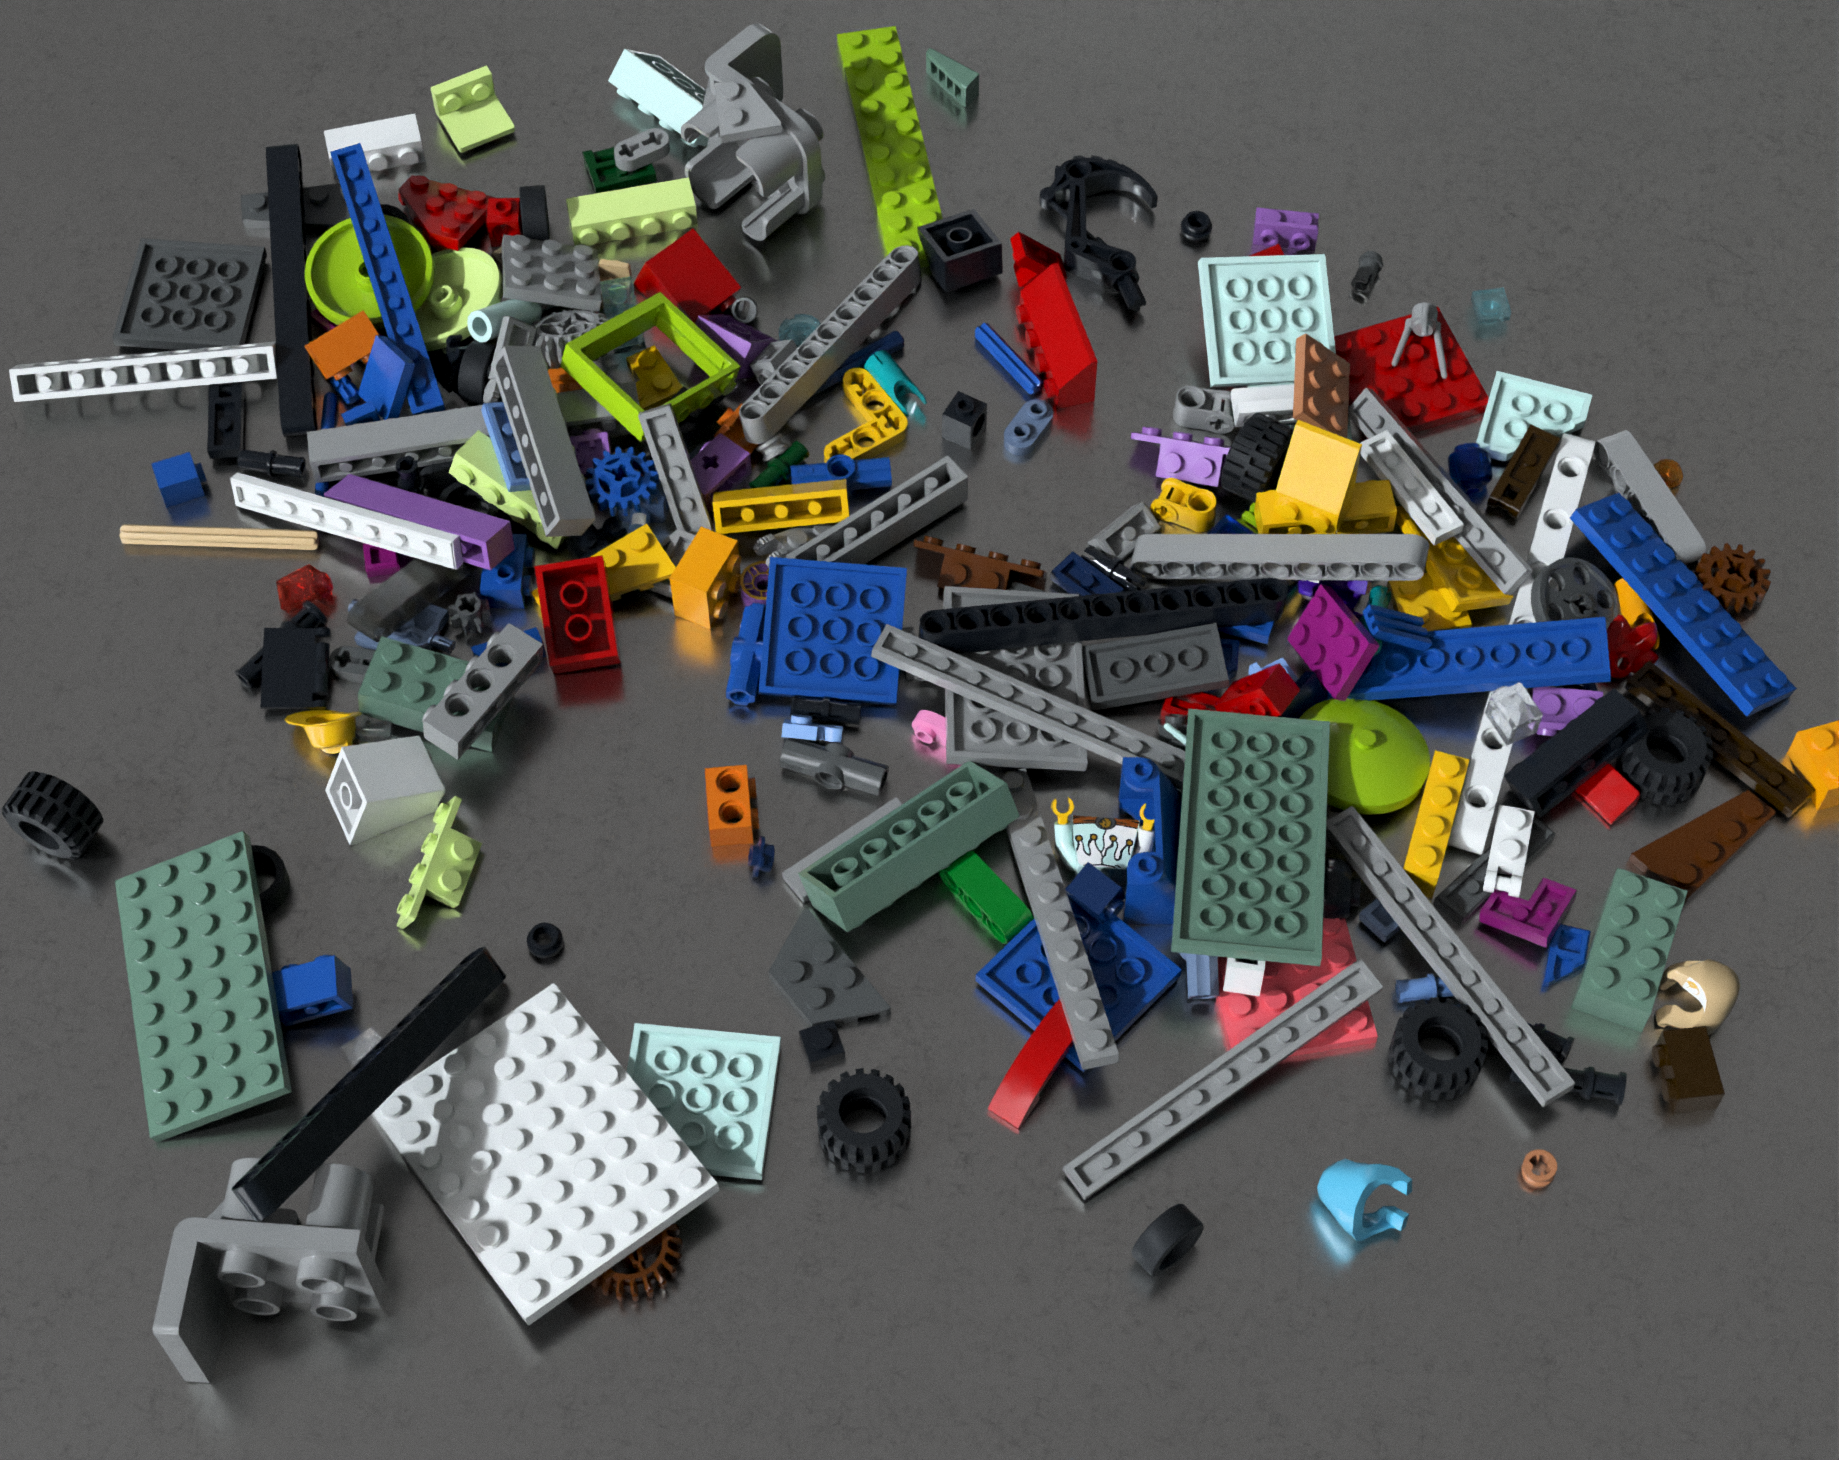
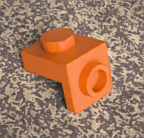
M741 403L735 411L729 407L720 417L717 423L721 428L714 437L721 433L751 454L758 444L749 443L744 437L739 416Z

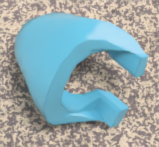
M1345 1158L1333 1163L1323 1171L1317 1186L1318 1196L1339 1225L1355 1240L1363 1241L1372 1235L1390 1228L1402 1231L1406 1227L1409 1214L1395 1206H1383L1376 1212L1363 1213L1366 1200L1382 1184L1389 1185L1407 1196L1412 1192V1179L1399 1168L1383 1164L1357 1163Z

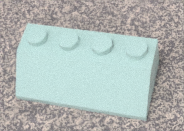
M624 49L608 80L618 88L617 93L628 100H635L639 103L638 108L642 112L651 116L655 115L660 119L659 124L662 127L673 132L677 131L679 134H681V126L702 110L706 89L659 55ZM702 134L691 143L680 138L684 143L695 148L698 145L707 146L709 138Z

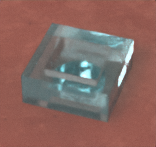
M1504 287L1472 292L1471 302L1478 324L1510 320L1511 309Z

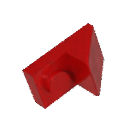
M1021 232L1016 233L1010 238L1013 248L1012 255L1015 260L1013 267L1019 287L1025 288L1053 263L1059 264L1064 279H1067L1060 253Z

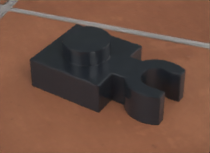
M461 334L451 335L447 338L446 348L440 350L433 370L436 378L449 394L452 391L459 393L458 375L460 364L468 347L460 346Z
M616 516L606 519L602 528L598 530L591 524L582 536L567 537L564 539L565 547L575 560L588 558L626 536L627 530L623 528L618 532H612L613 529L618 527V520Z

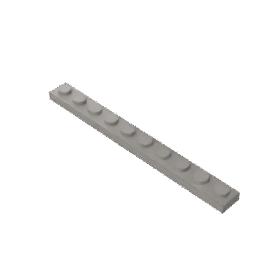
M886 624L872 649L871 657L1117 763L1122 764L1123 757L1148 758L1159 767L1176 788L1180 790L1183 788L1185 751L889 624Z
M1026 768L995 773L993 775L1007 783L1020 815L1019 818L1006 827L1082 1070L1119 1063V1052Z
M1351 806L1326 821V835L1460 1004L1469 1007L1468 1014L1470 1016L1475 1013L1480 1018L1478 1026H1485L1487 1038L1541 1106L1545 1107L1573 1090L1575 1086L1573 1079L1356 809Z
M1361 958L1066 1164L1062 1170L1082 1198L1086 1200L1378 994L1383 989V986Z

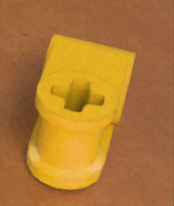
M1166 478L1161 485L1162 492L1158 499L1153 500L1150 506V510L1155 517L1200 533L1207 532L1214 526L1216 497L1211 491L1186 484L1176 478Z

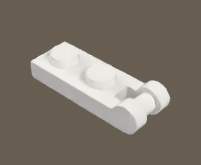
M1499 804L1483 891L1494 893L1495 889L1508 892V896L1519 898L1535 811ZM1497 873L1510 875L1511 878L1497 876Z

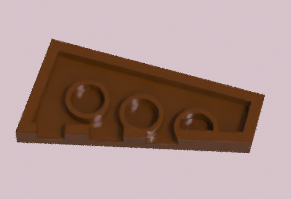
M1747 790L1631 853L1629 861L1649 878L1688 891L1684 902L1685 905L1774 818L1776 811L1751 791Z

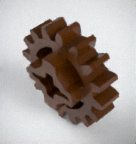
M1729 543L1724 544L1722 551L1713 546L1709 554L1703 553L1694 573L1703 584V590L1709 591L1716 597L1726 611L1729 606H1734L1737 613L1741 612L1743 605L1752 610L1756 602L1761 603L1771 584V581L1768 580L1771 573L1770 569H1762L1765 559H1754L1756 551L1752 549L1745 553L1741 544L1737 546L1736 550H1732ZM1712 569L1715 570V571H1714V574H1713L1714 577H1712V574H1711V570H1712ZM1752 578H1753V582H1754V586H1753V587L1750 586L1751 583H1752Z

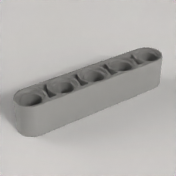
M1625 430L1597 440L1593 450L1595 458L1616 491L1630 502L1637 513L1651 525L1656 534L1674 551L1677 560H1681L1686 565L1701 559L1703 553H1706V545L1701 534L1633 435Z

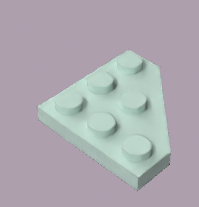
M1496 371L1473 454L1506 462L1512 458L1530 425L1536 426L1559 438L1562 437L1563 433L1570 434L1584 428L1592 395Z

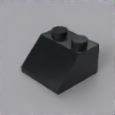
M975 209L917 227L932 275L945 292L956 290L1003 273L1002 243Z

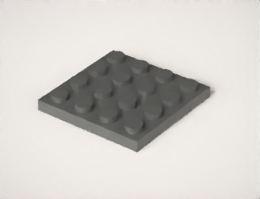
M141 238L112 337L115 346L187 350L243 345L267 257L265 247Z

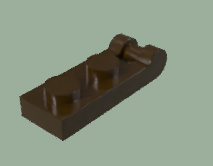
M1530 425L1493 489L1487 506L1494 509L1498 507L1508 511V516L1518 519L1558 448L1561 438ZM1508 488L1518 493L1515 499L1504 495Z

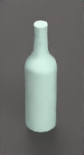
M509 299L471 312L467 320L468 330L475 340L486 342L498 338L503 317L511 316L532 325L535 320L541 319L543 312L558 306Z

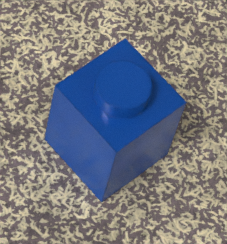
M190 452L151 464L166 508L205 496L201 483L207 482L201 462L194 464Z

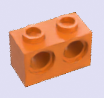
M747 765L705 768L711 847L754 843L753 830L759 829L758 808H751L750 799L757 798L755 777L748 778ZM728 788H737V789H738V790L735 791V792H726V791H725V790L728 789ZM733 818L740 819V821L737 823L727 822L728 820Z

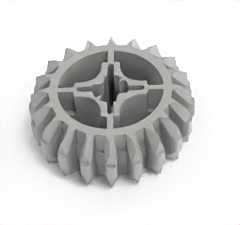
M574 309L571 311L563 310V312L559 313L553 312L552 315L542 316L541 320H535L532 323V326L537 328L532 346H540L543 358L550 368L561 367L560 364L566 343L609 319H607L605 314L596 310Z

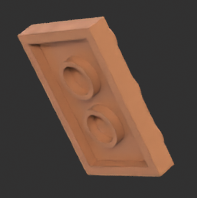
M1306 333L1296 338L1293 418L1347 438L1350 364Z

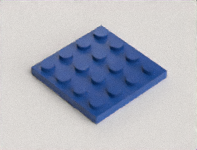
M770 557L759 694L786 697L796 695L823 699L824 696L831 697V700L896 705L899 668L871 657V654L886 624L902 630L907 568Z
M1069 900L1108 1022L1116 1041L1181 976L1182 969L1119 917L1116 916L1114 919L1108 918L1102 925ZM1035 919L1023 928L976 974L975 981L1034 1031L1054 1004L1060 999ZM1073 1044L1065 1057L1082 1072H1085L1087 1069L1082 1070L1075 1045Z

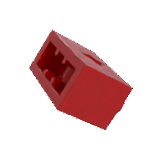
M1279 663L1233 681L1214 705V708L1221 712L1277 717L1283 714L1300 691V688Z

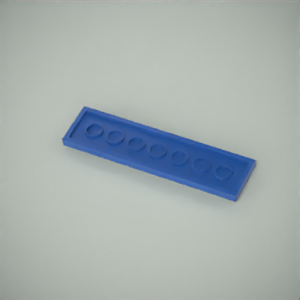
M1620 493L1580 507L1573 512L1570 519L1746 717L1790 697L1797 689L1788 680L1787 676L1769 659L1763 649L1750 638L1741 625L1722 607L1717 598L1709 591L1703 590V584L1697 579L1696 575L1681 560L1676 559L1674 551L1665 544L1651 525L1637 513L1630 502Z
M1595 617L1428 631L1425 638L1431 639L1432 645L1426 651L1382 641L1380 652L1372 657L1347 698L1370 701L1611 682L1606 618ZM1327 690L1328 699H1332V695Z

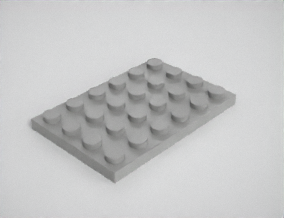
M945 586L943 609L1079 596V594ZM1082 641L958 653L963 657L1085 708ZM945 689L946 764L963 765L971 761L979 766L1086 771L1088 764L1087 749Z

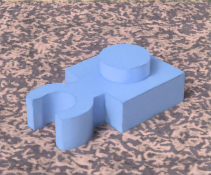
M793 714L791 715V720H784L781 737L841 743L843 726L819 724L812 722L811 716Z

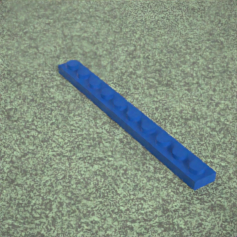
M361 143L331 151V157L388 338L415 363L413 375L406 393L412 415L445 411V405Z

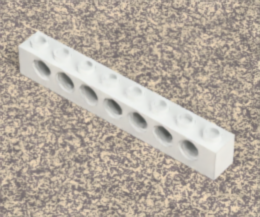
M276 342L20 364L9 369L14 402L278 378Z

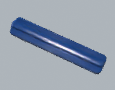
M983 323L975 329V338L1028 394L1035 395L1042 390L1043 380L988 323Z

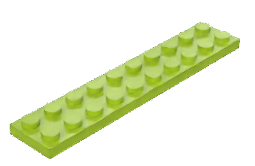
M896 26L837 34L838 50L886 256L896 247L912 246L918 251L920 268L929 267L917 227L943 218Z

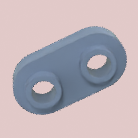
M1040 399L1030 400L1015 415L1004 431V447L1009 453L1023 456L1035 449L1053 423V409L1048 402ZM1021 433L1024 436H1017L1016 434Z

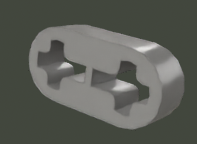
M652 128L619 142L614 147L616 166L623 171H634L664 158L670 152L668 133L660 128Z

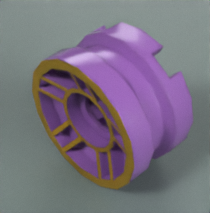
M766 561L750 564L740 576L741 599L745 607L753 603L765 604L766 606L767 590H764V587H768L769 567L766 565Z

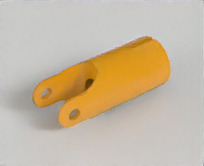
M1623 578L1618 580L1614 584V588L1619 597L1621 614L1628 621L1630 627L1633 629L1647 622L1655 623L1652 610ZM1657 634L1656 643L1652 647L1654 650L1658 649L1660 644L1659 634Z

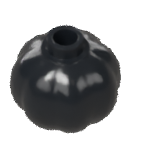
M1325 857L1323 918H1339L1342 920L1350 916V906L1360 907L1361 878L1352 877L1353 868L1344 860L1336 857Z

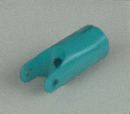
M886 350L877 351L875 356L872 354L868 358L864 369L874 377L906 417L909 414L899 401L903 395L908 393L915 394L924 404H927L923 393Z

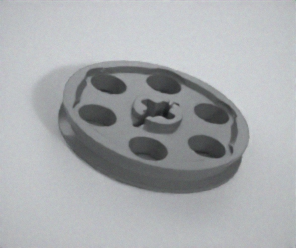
M1574 557L1559 559L1544 567L1537 574L1532 584L1531 607L1536 622L1553 621L1548 615V607L1556 612L1557 621L1605 617L1606 629H1608L1614 618L1621 614L1619 597L1614 586L1600 569L1585 560ZM1573 570L1581 574L1583 585L1577 583L1573 576ZM1549 576L1554 578L1558 583V591H1555L1551 588L1548 579ZM1597 594L1605 599L1606 609L1602 608L1597 602Z

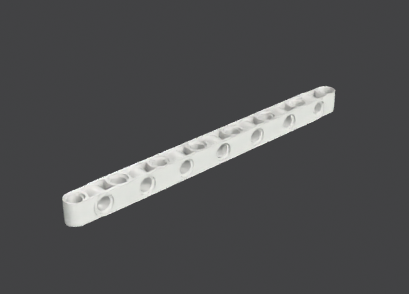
M1566 433L1562 435L1526 561L1533 572L1519 586L1509 625L1536 622L1531 607L1532 584L1537 574L1544 567L1564 558L1573 526V521L1570 517L1578 508L1596 441ZM1549 576V584L1555 590L1557 582ZM1528 688L1510 689L1513 693L1505 690L1489 692L1459 798L1448 846L1479 855L1482 854ZM1488 746H1494L1497 748V750L1491 749ZM1471 803H1477V804L1481 805L1482 807H1481V808L1475 807V806L1471 805Z

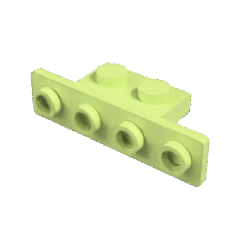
M454 796L446 804L442 802L434 814L433 822L437 824L433 833L427 835L421 847V852L425 854L421 864L418 863L410 875L409 882L412 883L409 895L405 894L398 905L397 913L400 914L397 927L404 929L416 919L425 895L452 908L458 906L482 843L451 828L462 801L457 796Z

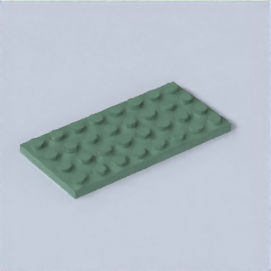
M1188 709L1171 952L1320 966L1323 937L1329 721Z
M241 831L115 880L150 1138L160 1142L292 1092L250 836Z

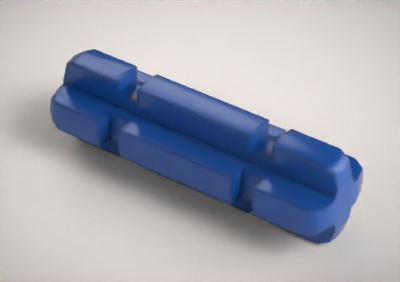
M348 374L337 381L334 376L328 378L336 391L341 394V398L346 404L352 405L355 401L360 400L361 397L358 395L359 389L351 382L352 380Z

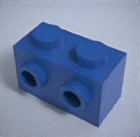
M512 534L515 550L492 570L482 568L480 593L482 599H488L490 608L525 609L526 596H531L532 577L528 575L529 568H534L535 549L534 547H529L526 534Z
M335 955L318 956L314 961L300 965L289 964L283 966L279 971L272 972L280 1022L285 1026L353 1008L351 968Z

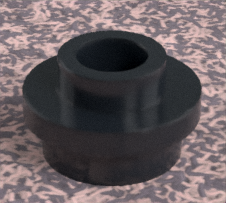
M1192 211L1183 218L1181 232L1190 240H1203L1211 234L1212 222L1206 213Z
M546 922L539 923L528 933L527 946L529 951L536 957L549 958L561 950L563 936L560 929L555 925ZM543 939L551 940V943L547 945L539 944Z

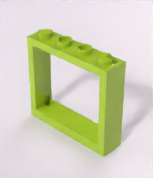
M661 292L566 343L560 364L575 381L640 442L646 440L638 414L645 410L593 362L595 359L656 326L710 376L703 382L663 404H672L678 423L685 420L696 409L706 408L718 396L729 394L736 387L735 381L740 369V365Z

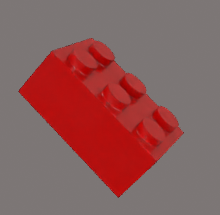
M603 555L534 566L549 667L553 674L621 663L608 573Z

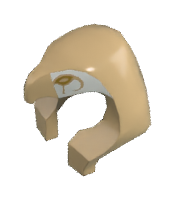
M1711 959L1684 961L1670 965L1663 972L1658 989L1665 991L1678 982L1685 990L1696 997L1703 1007L1696 1012H1687L1677 1005H1665L1655 1011L1657 1025L1663 1028L1673 1026L1680 1029L1706 1026L1708 1035L1713 1034L1728 1017L1736 1003L1740 990L1738 975L1725 964Z

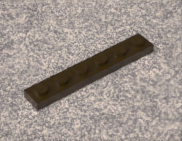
M1648 661L1627 680L1624 688L1649 708L1655 709L1657 713L1660 712L1661 708H1669L1671 713H1676L1677 710L1684 712V717L1689 719L1692 716L1697 719L1696 725L1698 727L1703 725L1707 730L1705 737H1711L1713 745L1710 750H1713V758L1788 818L1812 796L1814 792L1812 787L1651 661Z

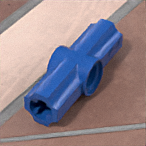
M839 454L831 457L827 463L790 466L792 484L846 479L848 496L858 489L892 486L889 457L853 460L847 455Z
M753 603L745 607L739 635L733 639L730 656L731 671L726 688V698L737 705L747 706L749 703L755 702L757 697L761 669L765 604Z

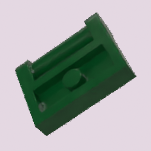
M614 147L592 152V150L582 152L585 167L588 170L596 193L657 182L652 163L634 171L620 170L615 164Z

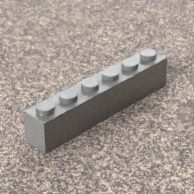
M504 346L491 365L527 478L530 481L529 485L546 537L582 536L596 519L595 509L590 502L585 487V478L581 474L576 460V451L571 444L566 429V420L562 416L557 401V392L553 388L548 374L547 362L543 358L540 346Z
M947 455L787 554L786 558L866 564L968 500V476Z

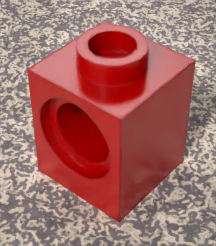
M488 198L486 223L491 247H501L503 234L511 236L523 235L520 198Z

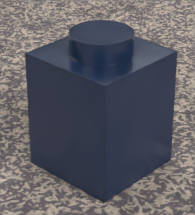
M1089 862L1065 889L1069 900L1102 925L1108 918L1114 919L1121 912L1125 904L1123 901L1125 895L1122 887Z

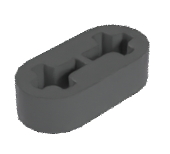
M342 646L335 649L329 659L334 676L343 681L362 684L375 650L352 646ZM347 659H351L352 663H347L346 667H341L340 664H345Z

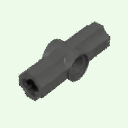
M789 738L785 741L780 758V767L813 776L819 784L829 789H841L843 786L876 796L883 792L889 773L888 765L855 756L849 748L837 743H829L824 747L804 740Z

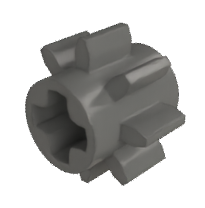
M476 592L457 595L458 599L455 605H449L448 607L453 629L461 627L466 636L469 633H482L485 622H492L488 599L480 600L476 596Z

